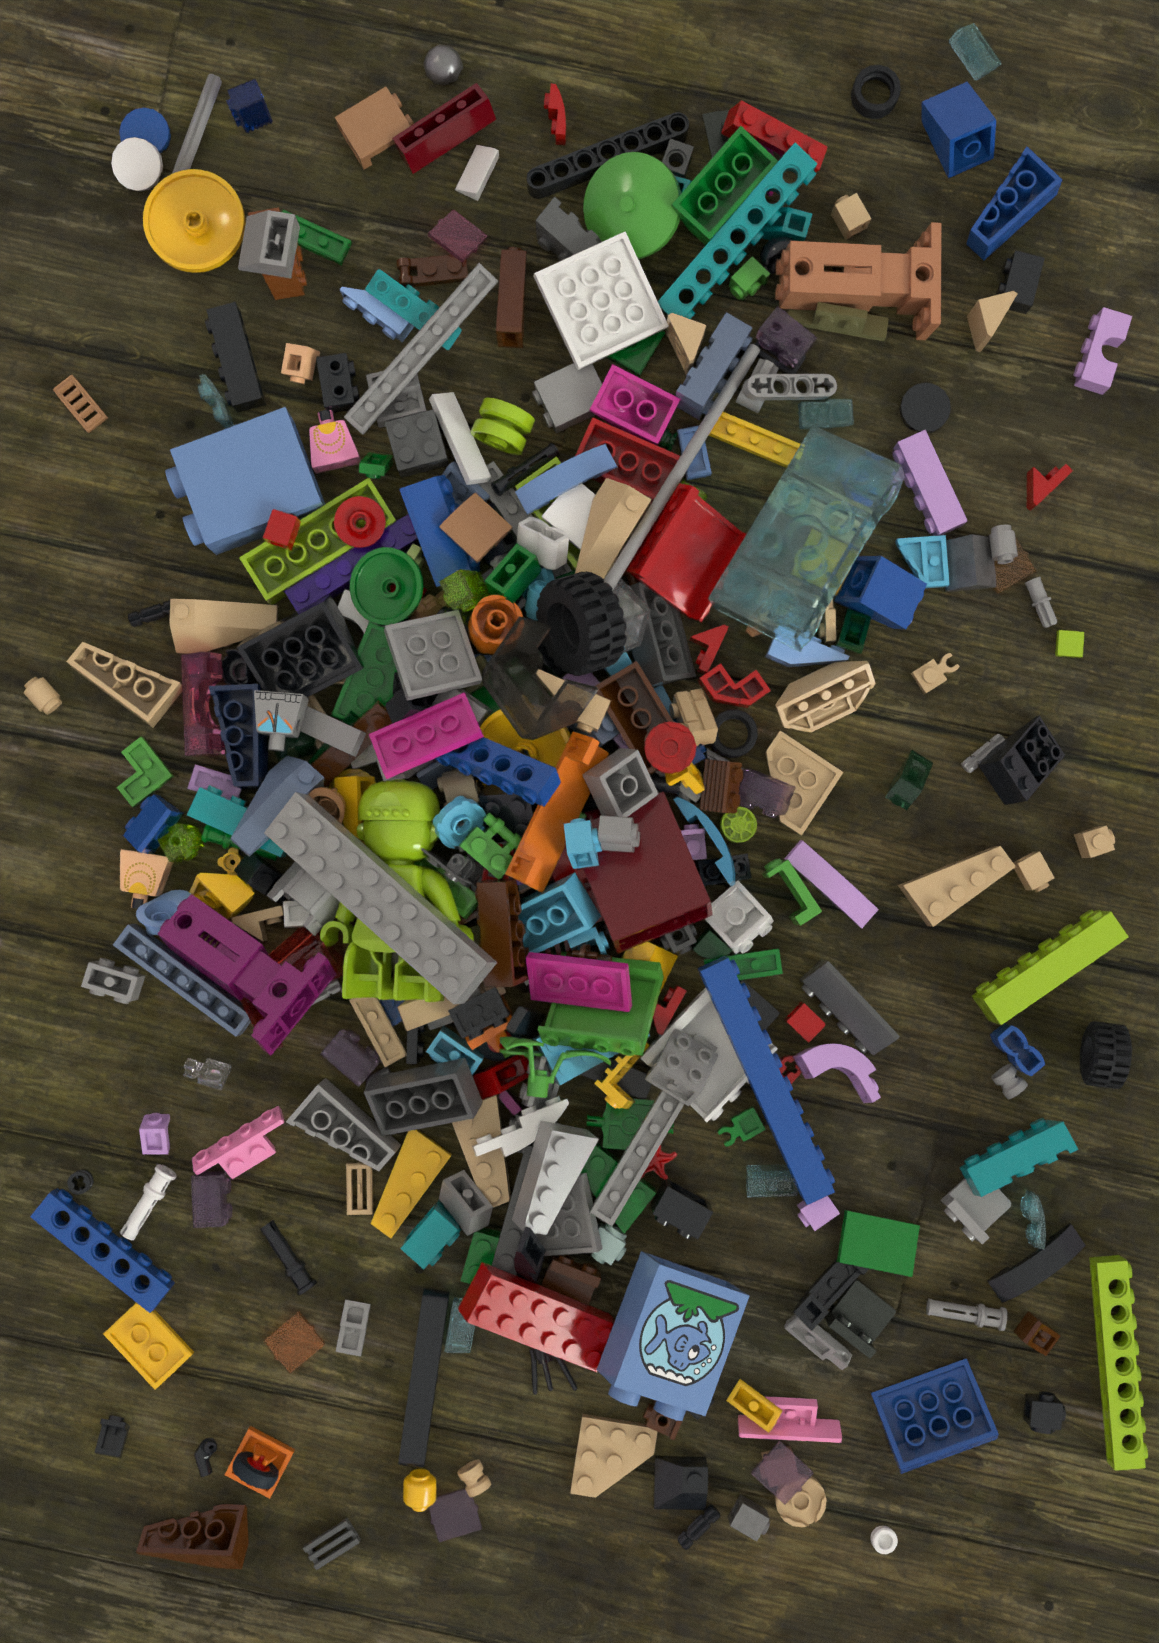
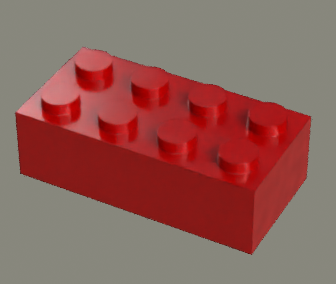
M593 417L575 455L577 456L605 444L617 468L596 479L592 478V480L603 484L605 479L608 478L629 485L650 498L651 503L680 458L679 455Z

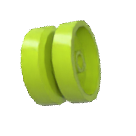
M495 398L483 399L479 409L482 418L475 420L471 429V435L483 444L512 455H521L526 445V439L523 435L530 434L535 419L523 409Z

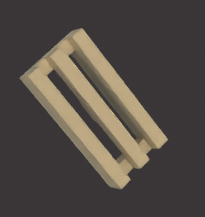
M347 1162V1215H372L373 1168L362 1162ZM353 1169H357V1209H353ZM363 1169H366L367 1209H363Z

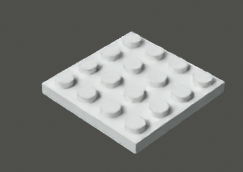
M626 232L542 269L533 275L577 370L669 327Z

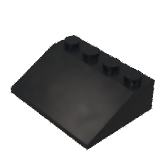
M330 594L245 638L237 646V649L263 691L303 694L309 697L364 668L344 617Z

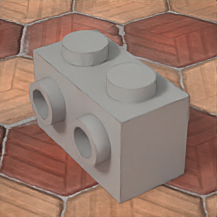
M105 958L88 963L81 987L90 989L89 993L98 996L110 995L114 997V1001L124 1004L138 1000L146 976L139 974L138 968L124 965V968L114 966V961Z

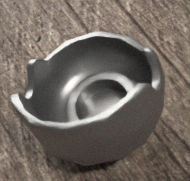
M439 44L428 51L424 60V69L426 76L433 83L447 85L458 79L460 71L463 69V63L455 49L449 45Z

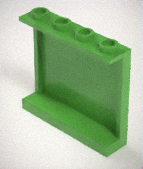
M562 952L561 956H566L567 952ZM612 957V962L629 964L632 998L630 1012L552 1003L545 1026H538L542 1042L550 1046L563 1045L579 1050L586 1048L602 1053L610 1051L626 1056H643L664 978L660 962Z

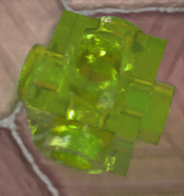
M177 823L168 829L169 833L158 839L169 862L188 861L199 854L198 850L204 847L200 831L197 827L190 824Z

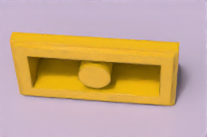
M739 1379L726 1400L768 1433L774 1428L783 1411L742 1379Z

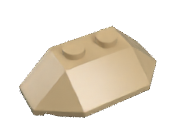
M833 662L790 683L775 704L783 727L811 733L855 712L866 698L869 690L876 684L869 662Z

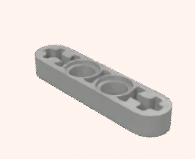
M756 374L748 378L743 384V393L750 400H824L832 396L837 390L836 380L829 374ZM774 381H779L783 384L784 391L782 394L774 390ZM797 381L805 383L807 387L806 393H801L797 390ZM753 383H755V386L757 387H763L764 385H766V388H762L756 392V389L752 388L751 385ZM822 383L824 384V386H828V390L826 391L825 388H816L814 390V386H818Z

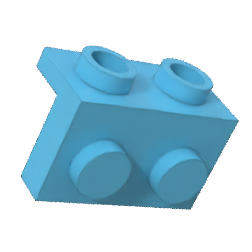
M596 927L567 939L571 950H580L581 945L586 943L590 944L591 947L598 945L601 954L607 955L606 950L610 948L603 931L598 933Z

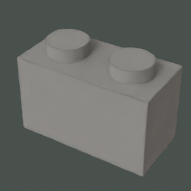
M465 1170L444 1179L439 1200L465 1234L468 1236L488 1226L493 1206Z

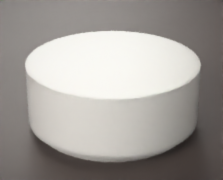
M878 1526L871 1533V1544L877 1552L889 1554L895 1550L898 1539L890 1527Z

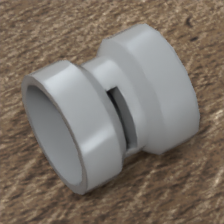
M1011 1063L1000 1068L991 1078L996 1085L1001 1086L1003 1089L1002 1093L1007 1099L1016 1097L1028 1086L1022 1077L1016 1075L1017 1070Z

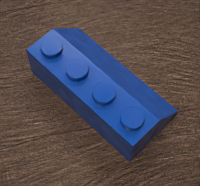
M435 476L400 488L399 490L436 587L481 571L479 567L480 561L476 563L439 528L459 507L452 495V484L446 479V476Z

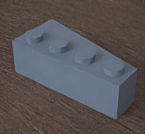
M726 312L710 337L709 346H705L696 361V368L691 367L683 385L681 384L677 389L676 397L680 398L677 408L700 420L703 413L705 415L708 413L714 403L712 398L715 393H720L727 382L724 378L728 371L733 372L740 361L737 358L740 351H746L753 338L750 337L751 326Z

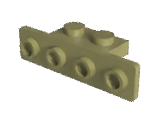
M818 302L815 311L789 309L787 324L885 341L889 319L887 317L867 314V310Z

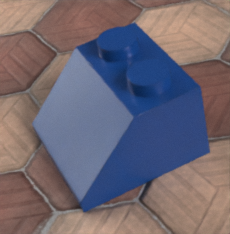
M153 794L152 797L148 796L140 806L142 810L138 816L132 817L125 826L127 831L123 835L140 853L154 854L184 814L161 796Z

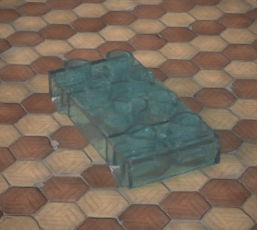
M812 425L710 594L708 600L713 607L801 652L803 647L815 635L825 610L882 515L895 502L901 484L905 479L902 466Z

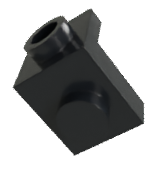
M109 1415L108 1419L101 1418L100 1425L102 1427L94 1453L122 1458L130 1426L124 1422V1418Z

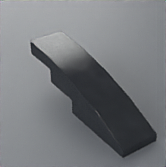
M525 1227L515 1254L514 1267L518 1277L537 1284L546 1249L529 1227Z

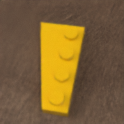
M420 1130L408 1131L371 1224L389 1238H392L452 1154Z

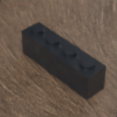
M232 302L206 309L208 319H205L208 333L213 334L215 343H211L215 358H219L221 362L218 372L221 381L226 382L228 388L227 391H224L228 406H233L236 412L239 413L266 405L241 310L237 303Z

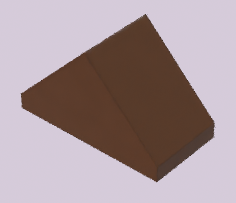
M1029 1311L1013 1331L1025 1344L1047 1356L1061 1337V1335Z

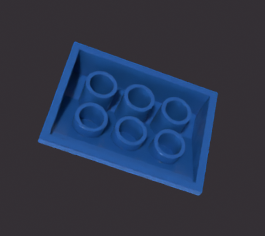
M967 1358L871 1393L900 1474L998 1438V1431Z

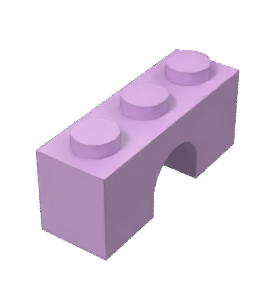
M1105 307L1097 315L1093 314L1088 329L1091 330L1090 336L1085 339L1081 348V353H1084L1082 362H1078L1073 374L1074 377H1077L1074 386L1102 395L1111 387L1117 363L1110 362L1104 358L1102 346L1109 345L1117 348L1125 341L1132 316Z

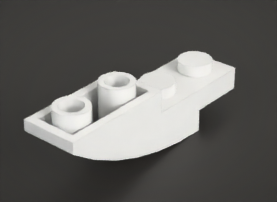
M558 1096L545 1101L546 1106L538 1110L535 1105L521 1110L522 1116L517 1117L520 1128L516 1129L514 1124L501 1129L502 1135L492 1138L491 1134L476 1139L477 1144L472 1146L475 1156L501 1148L503 1156L506 1157L535 1141L540 1122L555 1123L569 1105L568 1100H561Z

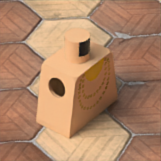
M121 849L120 890L133 893L131 908L138 909L141 905L145 904L148 901V895H162L174 863V857Z

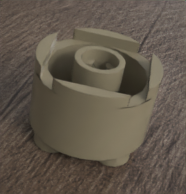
M456 768L443 772L442 777L437 778L439 790L441 793H445L447 801L444 803V807L457 796L472 799L481 806L479 795L484 787L478 777L471 774L469 776L464 775Z

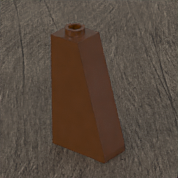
M518 247L501 250L496 320L498 347L523 348L527 251H522Z

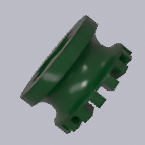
M666 428L659 447L671 452L678 433H670V429Z

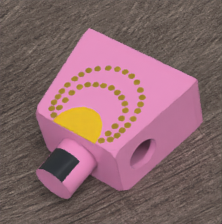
M332 410L318 412L320 425L310 427L311 465L314 472L318 474L360 464V455L345 421H335Z

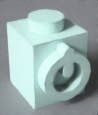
M599 1222L598 1229L602 1250L593 1252L591 1256L601 1264L607 1262L612 1265L614 1260L619 1261L626 1252L627 1248L624 1246L627 1235L614 1224L610 1226L607 1223L604 1225L602 1222Z

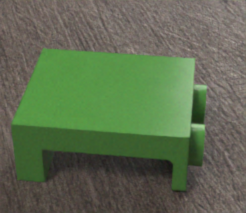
M776 858L764 866L766 871L761 873L762 876L770 878L779 873L800 905V909L789 915L795 925L801 926L822 912L788 859L781 860Z

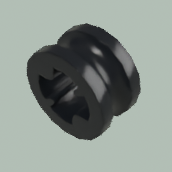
M87 1170L74 1172L67 1181L69 1190L77 1195L90 1190L94 1183L92 1174ZM81 1176H83V1182L86 1184V1186L83 1185L79 1188L77 1187L78 1181H76L75 1178L78 1179Z

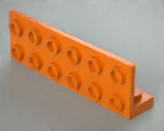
M572 732L556 765L561 783L545 807L537 805L505 873L509 877L539 892H544L566 845L564 824L579 818L590 795V790L583 778V774L608 756V752L598 746L600 742L595 738Z

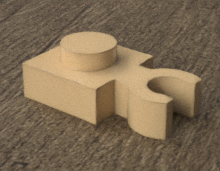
M951 653L944 655L938 665L932 659L911 673L924 694L947 680L944 673H953L960 667L958 664L953 667L946 665V660L952 656Z

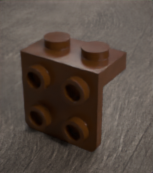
M552 1255L541 1286L589 1305L595 1287L598 1288L600 1283L601 1271L589 1263L580 1264L575 1262L568 1255Z

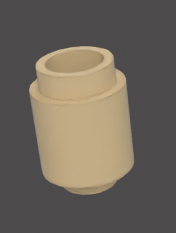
M34 677L25 684L26 690L24 694L40 712L43 711L48 715L62 704V701L59 699L60 695L44 677L39 679Z

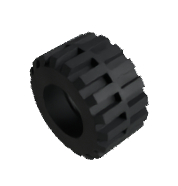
M1092 1021L1087 1026L1081 1042L1080 1071L1082 1079L1089 1086L1120 1089L1128 1077L1131 1066L1132 1043L1129 1031L1125 1025Z

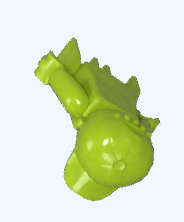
M403 779L381 781L370 785L363 792L358 805V820H363V823L357 826L359 839L363 840L373 853L474 941L471 929L466 925L458 924V921H461L451 889L444 876L430 867L414 865V862L420 861L427 856L421 849L424 848L431 851L435 841L438 840L435 826L433 825L434 817L440 812L436 794L429 786ZM339 902L335 918H338L337 921L326 923L321 929L320 938L326 947H331L338 941V932L341 930L343 932V943H350L344 956L342 997L344 999L378 998L379 1000L394 999L396 1001L425 1000V1002L445 1000V996L401 956L398 957V963L395 964V976L392 978V953L395 951L360 919L357 918L355 927H353L350 922H353L356 916Z

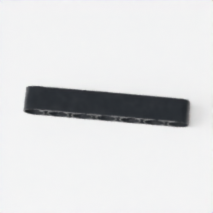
M672 113L536 166L527 173L528 193L535 199H542L591 180L599 167L609 160L602 157L605 153H611L613 157L628 152H639L653 156L665 151L670 139L684 143L688 136L689 119L683 113ZM680 126L683 130L677 132L672 130V127ZM651 135H657L660 139L653 141L648 137ZM634 144L637 148L629 150L625 146ZM582 162H588L590 166L588 168H582L579 166V164ZM558 171H565L567 175L558 177L556 173ZM535 180L544 182L541 186H535L532 183Z
M424 1288L398 1465L424 1469L450 1291Z

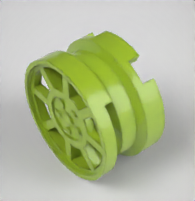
M738 807L736 814L724 813L720 820L722 835L734 843L749 840L757 829V821L754 814L744 807Z

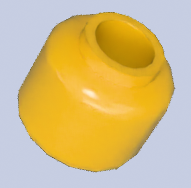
M426 1469L412 1470L403 1481V1501L408 1507L417 1512L427 1510L436 1501V1478Z

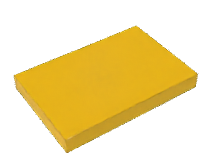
M137 1302L103 1334L155 1390L194 1353L155 1309L149 1313Z

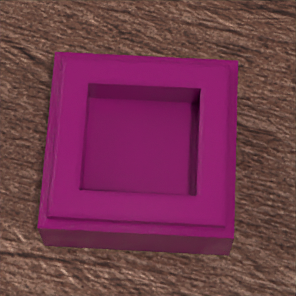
M509 1089L498 1095L499 1099L513 1115L522 1110V1105Z

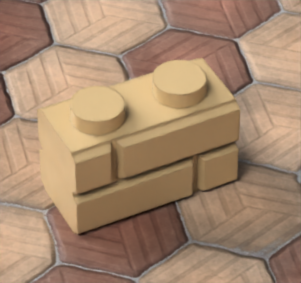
M702 688L674 694L673 703L669 706L671 718H676L677 723L684 725L691 731L696 746L714 743L718 727Z

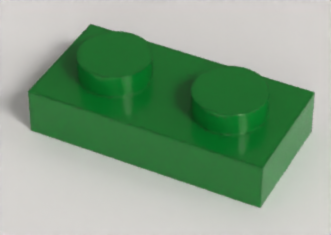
M368 452L360 461L359 473H364L366 477L373 479L385 476L393 465V455Z

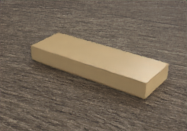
M352 998L349 1000L384 1067L407 1056V1051L378 998Z

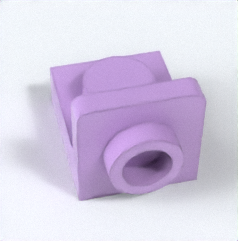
M699 824L684 825V830L680 831L692 859H707L705 828L699 829Z
M152 1113L144 1115L139 1128L142 1154L169 1153V1114Z

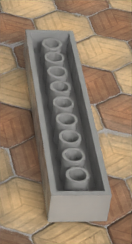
M295 792L264 832L452 1004H464L497 964L490 955L309 795Z

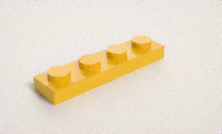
M722 412L709 434L713 438L793 471H796L806 446L725 412Z

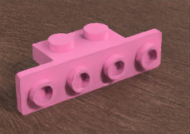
M276 1106L271 1110L265 1111L260 1117L242 1125L234 1133L222 1137L214 1145L199 1151L192 1158L193 1172L199 1175L219 1163L227 1174L234 1179L275 1154V1147L265 1134L284 1123L281 1108Z
M765 1397L783 1410L774 1428L769 1433L746 1415H738V1432L741 1438L841 1443L842 1441L839 1420L816 1419L817 1399Z

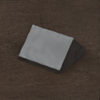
M972 534L946 540L950 585L945 587V592L996 588L994 560H992L989 537Z

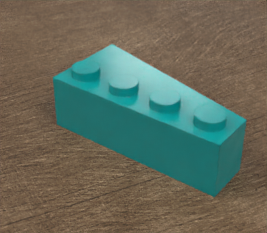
M1040 1118L1030 1124V1129L1024 1132L1019 1130L1008 1136L1009 1140L1003 1144L997 1142L986 1148L988 1152L981 1156L975 1154L965 1160L966 1164L959 1168L972 1193L975 1196L983 1197L1013 1181L1011 1177L1014 1175L1018 1178L1034 1172V1165L1050 1164L1058 1160L1056 1154L1062 1151L1072 1153L1079 1150L1064 1122Z

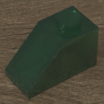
M911 750L891 782L885 798L907 811L922 792L933 762Z

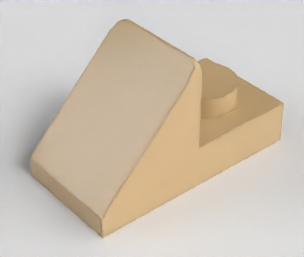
M281 905L232 917V922L261 941H268L264 921L266 920L267 925L281 922V916H284V908Z

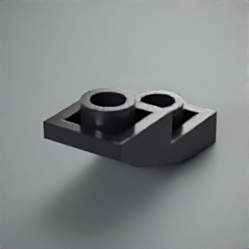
M748 853L732 856L735 868V881L752 878ZM721 858L694 862L704 886L727 882L715 864Z

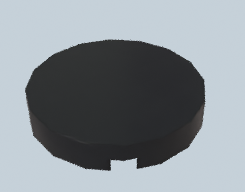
M916 384L909 388L902 398L899 407L900 417L905 426L910 430L917 431V433L926 430L927 434L933 433L940 429L949 418L951 410L950 399L946 392L935 384Z

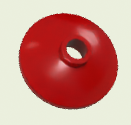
M356 496L344 501L338 507L334 517V527L339 538L347 545L356 548H364L376 543L383 535L386 526L385 515L380 505L364 496ZM359 520H364L366 522L363 528L357 527V522Z

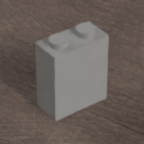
M573 363L535 381V391H532L537 405L542 404L546 412L543 414V418L548 428L553 427L555 433H558L595 416L589 410L602 383L593 364L577 370Z

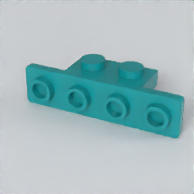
M380 269L376 271L365 288L369 294L419 330L440 308L431 300L425 303L418 297L420 292L409 284L405 288ZM458 327L442 347L450 350L461 334L462 329Z

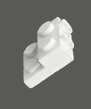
M739 881L735 882V885L727 889L711 903L713 915L705 918L707 923L735 954L747 952L753 946L752 940L758 935L763 937L768 934L772 929L771 924L774 922L771 915Z

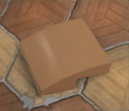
M476 493L463 502L439 526L476 563L493 546L496 547L513 529L506 520Z

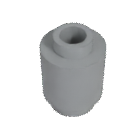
M998 525L991 528L989 541L992 560L998 561V564L1013 562V558L1017 557L1018 553L1015 532L1011 529V525Z

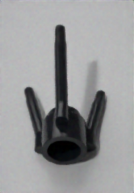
M534 1348L529 1349L533 1394L536 1395L538 1393L537 1360L538 1364H542L548 1390L552 1391L553 1386L548 1362L553 1360L552 1355ZM555 1357L572 1389L576 1391L577 1386L563 1359Z

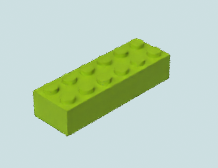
M367 478L301 519V525L292 551L265 541L240 557L254 583L270 605L287 596L284 592L285 590L354 548L339 538L334 527L335 513L338 507L347 499L356 496L368 497L377 502L382 508L386 519L385 528L396 522V519L370 478ZM359 520L357 522V527L363 528L366 522L364 520Z
M1092 909L1085 912L1079 917L1081 921L1074 926L1069 924L1059 931L1060 935L1053 940L1049 938L1038 945L1039 950L1033 954L1029 952L1021 956L1017 960L1018 964L1011 969L1010 967L1004 968L996 974L997 979L991 983L986 981L975 989L977 992L972 997L988 1021L999 1025L1004 1024L1126 940L1128 935L1111 911H1093Z

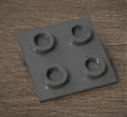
M424 848L421 849L428 855L426 860L435 867L444 869V875L456 883L460 882L467 888L470 885L477 887L476 881L483 872V867L480 863L461 854H455L449 861L436 853Z

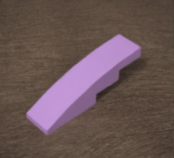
M800 840L784 858L785 860L788 859L797 872L860 928H863L879 910L804 841Z

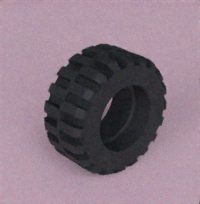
M579 572L550 581L539 594L540 597L536 605L538 607L536 619H538L539 623L537 628L538 632L541 633V642L546 647L548 656L554 659V664L562 668V671L574 676L586 675L615 664L625 649L623 645H625L627 640L625 635L627 626L623 619L625 614L623 608H620L618 603L620 600L617 594L612 592L613 588L608 583H604L602 577L592 572Z

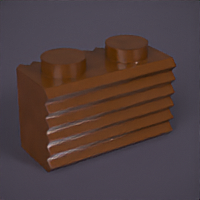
M705 759L703 771L705 790L701 792L700 810L737 813V808L740 805L739 783L743 779L742 763Z

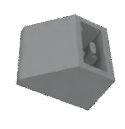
M267 210L247 216L238 269L291 278L300 230L295 214Z

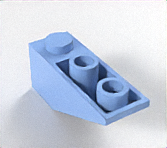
M347 287L340 288L343 303L352 310L357 308L361 311L363 318L370 324L375 325L377 323L383 328L382 332L390 339L394 340L397 338L403 342L414 328L412 324L377 300L366 290Z
M787 625L784 628L779 626L776 630L765 658L786 667L831 664L833 662H846L849 659V656L844 654V649L831 645L829 648L822 645V640L811 635H808L807 638L798 634L799 631Z

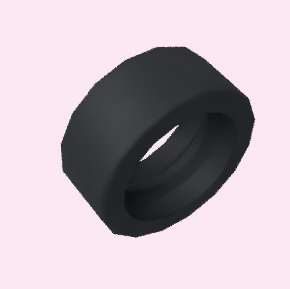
M870 65L857 75L851 91L852 105L863 117L870 119L883 118L890 114L896 106L901 91L900 80L889 67L883 65ZM868 80L882 81L888 86L890 97L883 104L869 103L861 94L862 85Z
M729 709L720 713L714 719L718 730L720 725L728 719L740 720L748 730L747 740L738 748H728L721 743L717 732L716 741L711 745L720 755L728 758H737L748 753L755 745L758 737L757 726L754 719L748 713L738 709Z

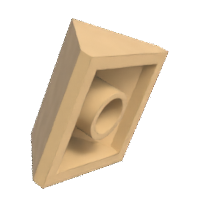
M1011 291L979 299L967 316L976 351L980 353L992 338L1018 293Z
M671 313L667 317L669 327L665 329V332L687 376V373L691 367H694L706 325Z

